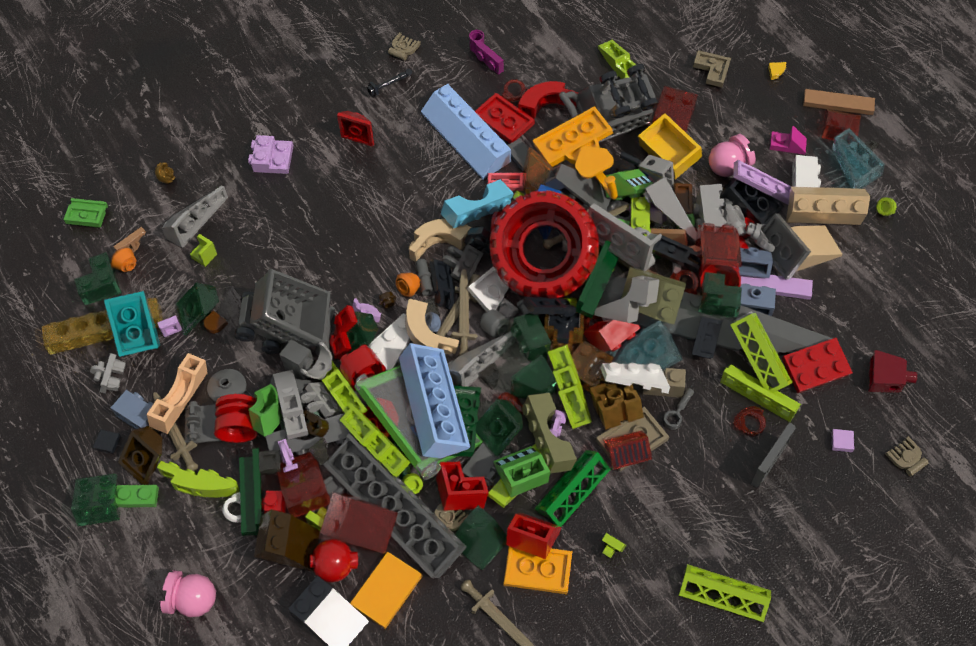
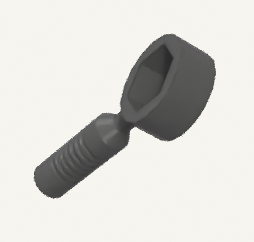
M687 388L677 404V410L668 411L665 414L663 424L667 429L676 430L680 427L682 422L680 411L684 410L694 394L691 388ZM668 416L676 417L678 423L669 424L667 421Z

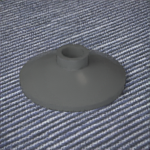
M220 370L208 382V395L216 402L218 398L224 395L244 394L247 387L246 380L237 370Z

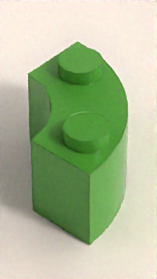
M271 384L254 392L256 403L249 408L253 429L264 437L272 434L282 419L278 393Z

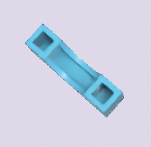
M500 179L486 185L483 199L467 200L458 195L444 201L441 215L453 228L464 226L473 220H479L483 216L503 209L507 204L511 203L514 193Z

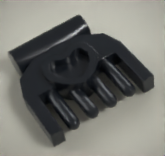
M622 151L619 157L622 160H617L613 164L609 174H613L614 171L617 173L619 170L621 172L638 169L636 166L640 164L641 160Z

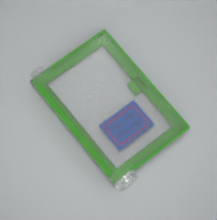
M401 365L370 378L366 374H362L356 379L355 389L424 480L432 478L440 471V462H447L458 457L449 455L443 458H433L422 455ZM477 433L475 448L479 447L483 443V441L477 435Z

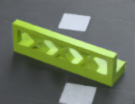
M756 312L730 324L764 389L773 393L793 383ZM745 321L750 328L748 335L740 333L737 327ZM750 340L758 343L759 349L757 353L749 350L748 344ZM759 357L767 360L769 364L767 371L759 369L757 365ZM768 375L776 377L780 385L770 389L766 382Z
M730 365L729 368L726 367L720 383L788 422H791L801 405L779 391L769 392L763 388L758 379L733 365Z
M687 564L679 596L764 622L771 601V590ZM687 582L697 584L700 590L695 593L685 591ZM714 589L719 592L721 597L714 600L709 598L706 592ZM736 596L740 598L742 604L733 606L730 605L727 599ZM753 603L762 604L761 614L752 612L749 605Z

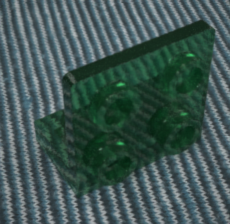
M116 473L76 480L71 511L78 526L120 520L121 514L115 501L118 482Z

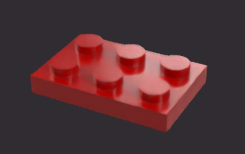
M497 93L475 110L478 116L508 143L516 141L535 124V120Z
M837 338L782 357L797 393L853 373Z

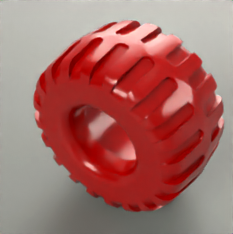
M549 190L532 191L524 196L516 197L509 205L507 204L502 209L501 214L494 221L490 234V256L496 273L506 286L524 297L562 298L571 294L589 278L594 270L599 254V237L594 221L582 205L567 195ZM541 226H551L558 229L567 240L568 251L565 259L552 269L541 270L535 268L527 262L524 255L523 245L526 237L532 230Z

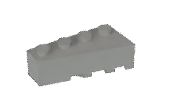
M722 184L700 185L696 203L693 204V214L697 216L696 229L700 230L699 237L704 249L702 255L705 257L714 253H724L732 257L729 233H725L727 231V219L723 217L724 199H720Z

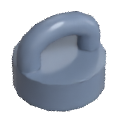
M433 312L425 314V322L432 332H438L441 327L439 316Z

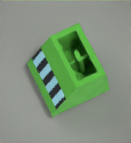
M639 169L605 175L606 177H615L618 197L615 200L624 199L625 197H640V195L645 193L644 188L653 183Z
M531 446L493 461L510 497L529 491L549 481L550 470L542 455Z

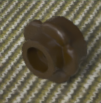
M385 292L379 296V305L384 306V308H390L395 305L397 297L393 295V292Z

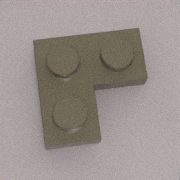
M698 50L693 67L709 71L706 84L723 87L731 58Z

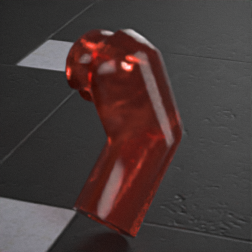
M508 392L501 393L498 397V402L501 405L510 404L516 416L522 415V404L519 398Z

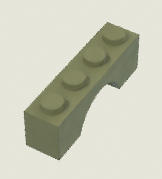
M550 393L528 395L522 406L523 414L528 419L529 429L535 437L536 447L540 450L550 473L571 471L577 458L570 442L563 441L554 436L547 425L556 411Z

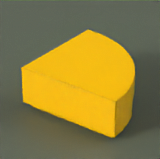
M786 62L769 63L768 69L771 80L777 79L783 74Z

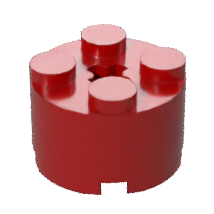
M367 345L360 346L350 354L343 355L340 359V372L354 391H356L355 385L365 383L372 376L386 371L378 356Z

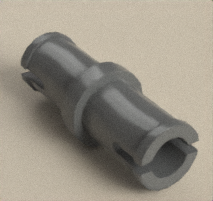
M419 259L415 264L418 272L417 276L420 279L422 295L429 296L434 292L431 284L432 275L428 270L427 260Z

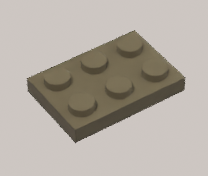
M645 407L642 408L644 418L633 422L621 421V425L610 428L596 437V442L615 466L616 461L613 449H616L619 466L616 467L620 472L636 462L634 443L636 444L639 460L641 457L638 442L641 444L642 455L645 456L643 441L646 443L648 454L669 440L667 433ZM628 445H631L634 462H631ZM623 446H626V451H627V456H628V462H629V463H627V464H626V459H625V454H624ZM619 447H621L624 465H621Z

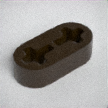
M303 411L308 433L320 438L324 437L329 429L327 420L310 411Z

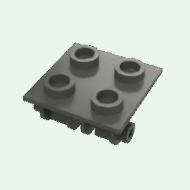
M192 401L185 407L186 444L190 441L195 443L221 441L214 435L215 405L199 406L196 401Z
M484 441L462 469L463 474L468 477H484L487 488L490 491L501 479L493 461L511 453L509 451L501 452Z

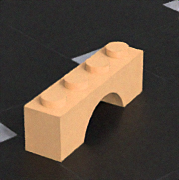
M189 353L186 355L178 367L175 382L169 393L163 399H157L147 413L149 427L168 434L207 374L206 360Z

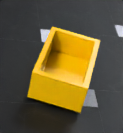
M665 113L638 135L640 146L649 155L673 162L675 180L702 157L701 146Z

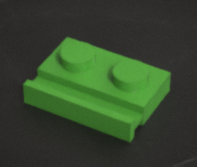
M71 198V204L68 206L64 221L66 224L101 227L108 205L104 201Z

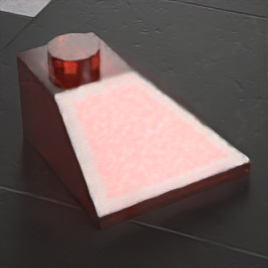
M826 109L822 138L857 144L861 115Z

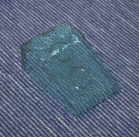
M659 320L643 329V332L636 339L626 344L616 363H653L660 365L661 369L664 370L683 360L668 328ZM619 349L611 351L613 357H615Z

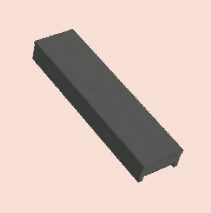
M349 433L347 435L348 438L328 461L323 462V465L431 578H440L467 546L399 477L393 476L353 434Z

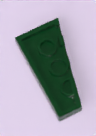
M454 386L470 448L452 454V456L472 457L475 450L481 387Z

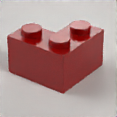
M440 462L436 480L443 510L484 509L489 493L485 478L464 477L460 462Z

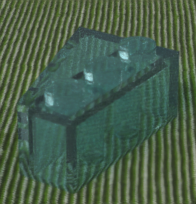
M850 128L834 138L833 151L850 188L862 189L882 176L885 164Z

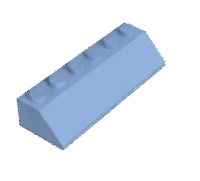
M449 84L433 92L421 110V114L482 179L488 177V173H494L511 162V149Z
M410 343L399 356V361L422 455L425 457L443 458L469 449L470 444L444 349Z

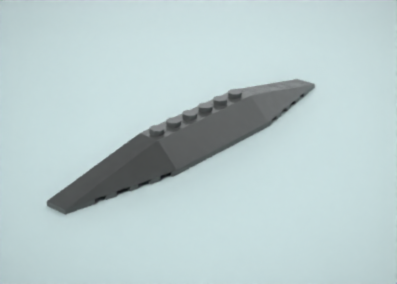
M540 267L541 270L552 269L548 267ZM610 276L597 308L621 299L627 278ZM588 279L577 290L565 297H573L578 301ZM687 292L683 293L675 324L651 318L638 312V320L631 322L632 324L641 325L643 328L695 341L702 315L723 320L716 346L739 351L743 348L730 324L734 323L735 319L752 311V313L756 312L777 354L779 352L793 353L833 339L744 306Z

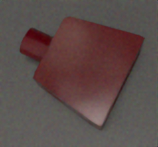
M878 350L874 351L870 358L868 392L899 393L906 385V382L916 383L917 372L907 371L906 359Z

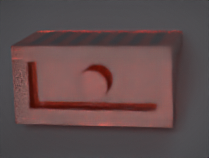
M642 430L604 440V446L610 454L613 470L652 460L649 439Z

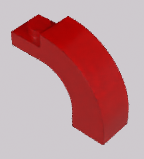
M543 82L531 87L524 93L519 101L518 108L535 119L538 111L547 104L556 103L565 106L559 94L573 90L565 89V83ZM569 98L575 106V108H577L576 102L572 101V99Z

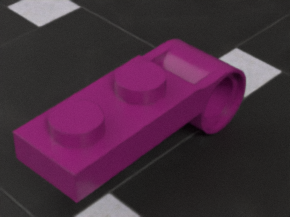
M481 30L471 31L469 34L470 50L476 54L480 61L487 64L490 70H494L498 75L504 71V60L484 44V33Z

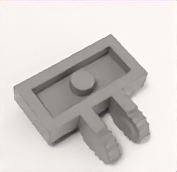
M323 382L309 383L305 388L307 393L300 396L302 403L314 401L307 405V411L313 413L320 409L325 418L340 415L343 412Z

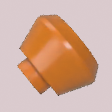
M130 248L117 250L111 259L112 267L122 272L133 270L136 266V258Z
M411 272L400 273L396 278V287L402 295L412 297L420 287V279Z

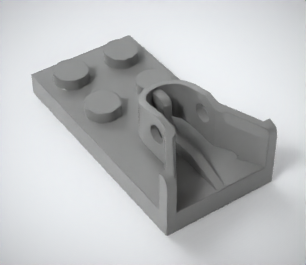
M595 203L589 207L588 213L596 226L599 245L603 247L606 240L610 241L611 244L608 250L636 269L646 271L654 265L655 259L652 250L654 244L661 239L662 234H652L640 227L633 229Z

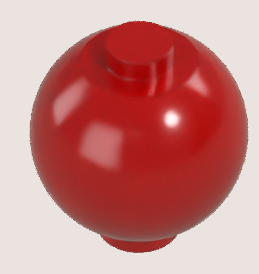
M328 539L318 544L314 549L313 555L309 556V567L313 568L315 575H318L325 582H338L346 578L351 569L358 568V553L351 552L349 546L341 540Z

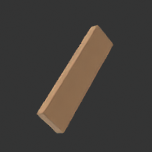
M805 89L803 106L873 115L875 98Z

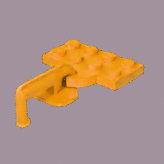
M595 106L532 140L534 146L550 168L567 160L571 164H575V168L581 177L589 179L595 176L610 198L613 200L617 199L618 192L615 177H606L603 171L613 165V157L607 149L600 148L599 141L612 135L613 130Z

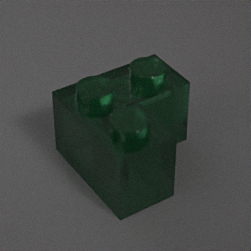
M107 252L88 258L93 273L74 279L78 294L85 305L122 293L115 269Z
M705 272L700 290L698 312L707 315L716 314L725 317H738L741 307L742 287L724 285L725 274Z

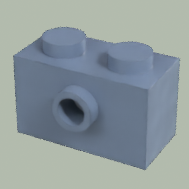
M733 247L732 258L737 262L740 275L770 277L773 264L771 252L752 247L748 249Z
M741 284L738 292L734 295V304L772 316L775 309L776 289L767 286L759 287Z

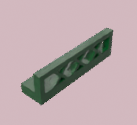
M608 240L605 241L594 270L590 274L575 307L576 312L591 319L619 258L608 250L611 244Z
M259 448L252 449V457H239L242 536L258 535L262 516Z

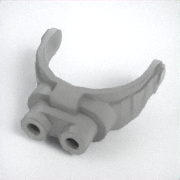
M727 204L725 206L727 224L732 231L736 232L737 236L746 234L744 229L746 227L745 218L740 207Z
M749 222L746 234L751 235L750 238L754 239L758 246L773 252L775 246L768 242V239L762 232L766 224H753Z
M319 342L320 354L317 362L309 371L301 368L300 372L308 377L322 380L326 377L327 372L332 369V355L323 342Z

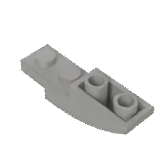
M293 370L273 374L288 439L308 435Z

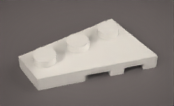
M493 266L473 282L467 290L484 310L488 312L489 310L497 309L509 287L500 279Z
M602 363L601 371L605 381L628 386L635 383L647 390H650L651 387L660 388L662 393L669 394L670 386L660 365L653 363Z

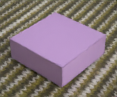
M176 316L157 322L164 337L182 330Z
M833 429L831 432L832 450L853 452V431Z

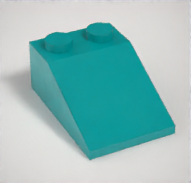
M144 291L104 300L119 357L155 349L160 346L156 326Z

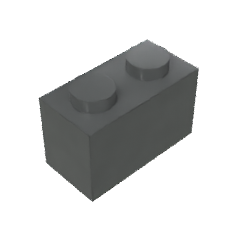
M290 340L279 354L285 371L293 370L294 377L297 379L307 380L311 377L303 375L300 370L302 368L309 371L315 365L311 350Z

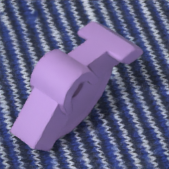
M354 298L352 307L354 312L359 315V319L363 322L373 321L379 323L381 313H379L377 308L369 304H360Z
M556 410L551 419L555 422L551 424L550 431L556 437H560L562 430L560 425L566 422V412Z
M286 439L278 441L282 461L286 463V467L283 468L284 473L298 468V464H293L292 462L294 456L291 448L289 449Z

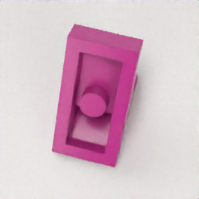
M792 126L790 134L772 132L769 150L805 155L807 138L794 126Z

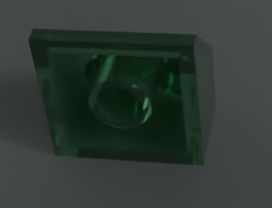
M528 313L515 317L511 326V333L519 342L520 352L524 353L529 361L545 364L551 347V341L538 315Z

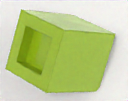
M199 234L197 236L199 245L190 253V256L206 267L217 255L213 242Z

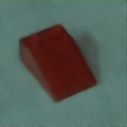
M664 86L652 124L665 113L687 133L696 107L698 94Z
M712 223L698 225L695 247L702 264L741 267L739 233L733 225L724 224L722 227L715 226Z
M314 450L295 457L292 462L293 464L297 463L298 468L284 473L283 468L286 467V463L282 462L275 465L283 497L291 515L299 517L310 510L314 511L332 504Z
M333 492L320 533L337 540L385 553L398 513L345 493Z

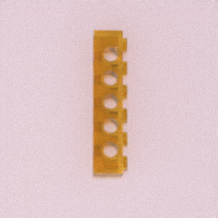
M148 298L147 302L155 326L158 328L157 322L163 321L161 306L157 298ZM107 309L42 326L44 346L50 355L114 339Z

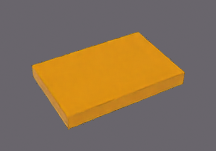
M509 546L504 586L567 594L572 551L551 548L547 558L543 559Z
M387 552L350 604L366 617L386 629L423 576L420 572Z

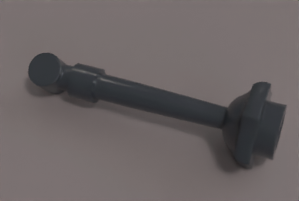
M406 69L405 72H401L379 85L370 82L367 87L369 95L377 98L379 89L410 77L412 70Z

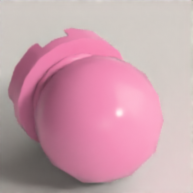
M742 134L730 137L729 142L718 143L711 149L708 159L712 171L717 175L729 177L734 176V162L737 160L750 166L754 165L756 160L754 151L750 152L747 145L750 143L748 139Z
M173 570V572L168 573L162 590L166 591L165 601H161L160 605L162 613L174 614L177 609L184 616L200 617L209 612L214 605L216 590L208 577L200 574H189L183 577L182 571Z

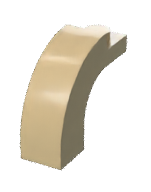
M437 219L423 224L414 232L415 241L409 246L410 259L416 262L431 245L436 243H448L462 250L466 245L464 239L468 236L471 227L464 225L453 228L446 219Z
M409 299L405 314V327L411 341L417 345L444 349L445 354H455L459 340L433 333L425 322L428 303Z

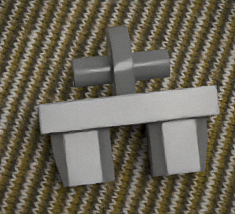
M110 353L106 368H104L105 363L99 361L98 366L94 365L90 369V372L95 375V381H99L100 377H103L100 388L102 393H106V390L118 391L121 379L111 377V374L114 372L123 375L126 364L123 361L117 360L115 354Z

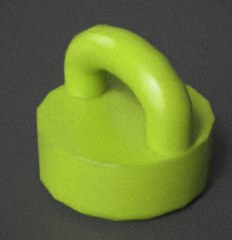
M887 197L880 199L876 205L878 213L883 216L895 214L896 202Z
M409 473L402 479L415 494L419 493L423 487L420 476L415 473Z

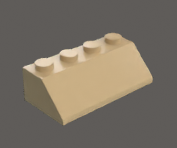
M791 187L786 222L861 225L868 214L870 195L865 189Z

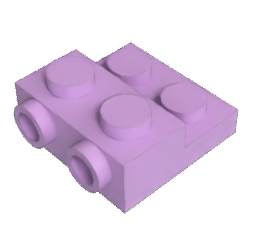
M257 135L256 140H252L251 148L253 154H249L248 159L253 172L288 174L293 142L276 141L274 136Z

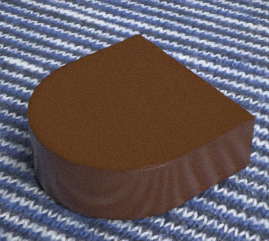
M214 310L204 320V326L209 333H218L228 325L227 320Z

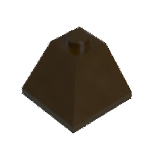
M149 426L132 430L118 460V463L142 485H148L162 455V437Z

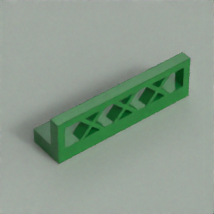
M586 450L575 462L571 471H567L535 507L536 511L541 515L547 516L553 524L562 527L611 468L598 452ZM599 463L603 469L598 475H594V466ZM584 478H588V486L585 489H581V481ZM572 492H576L575 501L572 504H568V496ZM559 507H563L562 516L558 520L553 513Z

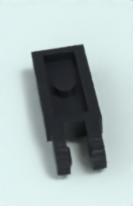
M663 235L654 244L652 253L686 267L693 272H698L700 266L690 261V257L699 263H704L706 260L705 256L694 251L692 248Z
M432 259L430 261L434 293H436L434 297L435 305L441 307L445 303L446 308L451 309L454 305V288L452 276H450V266L443 261Z
M526 297L523 301L529 312L534 315L563 314L565 317H572L576 312V308L570 305L567 299Z

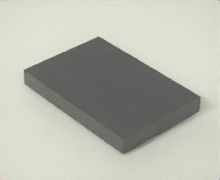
M774 214L762 232L768 239V242L775 246L774 251L771 252L773 265L785 279H791L811 251L780 214Z
M789 422L759 466L751 483L752 486L759 488L788 445L796 429L795 425Z

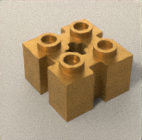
M604 383L590 388L593 406L597 414L600 415L605 429L621 425L620 421L627 420L628 422H633L644 418L641 399L636 390L633 389V385L613 383L606 386Z

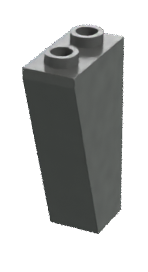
M560 164L550 169L545 181L548 187L559 190L561 194L577 201L586 211L594 203L608 211L607 207L612 199L606 197V191L594 177L589 179L583 178L577 170Z

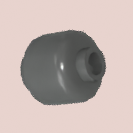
M489 310L481 317V329L491 337H500L506 334L509 328L507 317L498 310Z

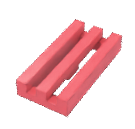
M488 173V184L497 181L491 179H502L511 191H523V173Z

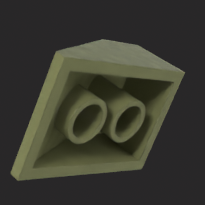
M630 267L621 299L629 292L633 277L643 275L659 279L657 302L649 304L648 307L639 306V312L651 318L675 324L686 283Z

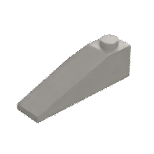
M665 177L656 180L644 188L645 193L643 195L648 203L652 202L680 229H685L686 234L697 244L702 243Z
M218 187L173 215L161 228L165 238L183 248L228 198L225 187Z
M510 331L459 356L454 361H450L448 367L453 385L469 387L516 342V333Z

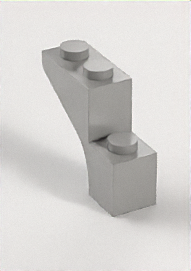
M643 275L633 277L627 295L622 299L596 308L595 315L602 317V320L605 321L618 320L627 323L637 321L639 306L648 307L649 304L657 302L659 279Z

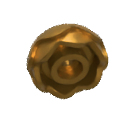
M160 162L156 166L155 175L160 182L172 183V180L175 179V176H173L174 171L168 167L167 163Z

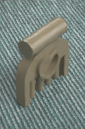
M398 33L392 42V48L390 47L388 50V54L406 60L407 55L413 54L421 45V42L417 41L416 43V40L413 41L412 39L408 41V37L405 38L404 35L402 36V33Z
M908 436L902 443L909 450L899 443L898 446L903 451L897 446L894 449L900 456L893 449L886 452L885 455L895 466L900 469H906V473L909 476H913L928 465L929 462L926 458H921L922 452L920 448Z
M441 503L436 508L435 515L451 531L460 529L470 519V516L463 512L455 520V517L462 510H457L455 513V510L444 511Z

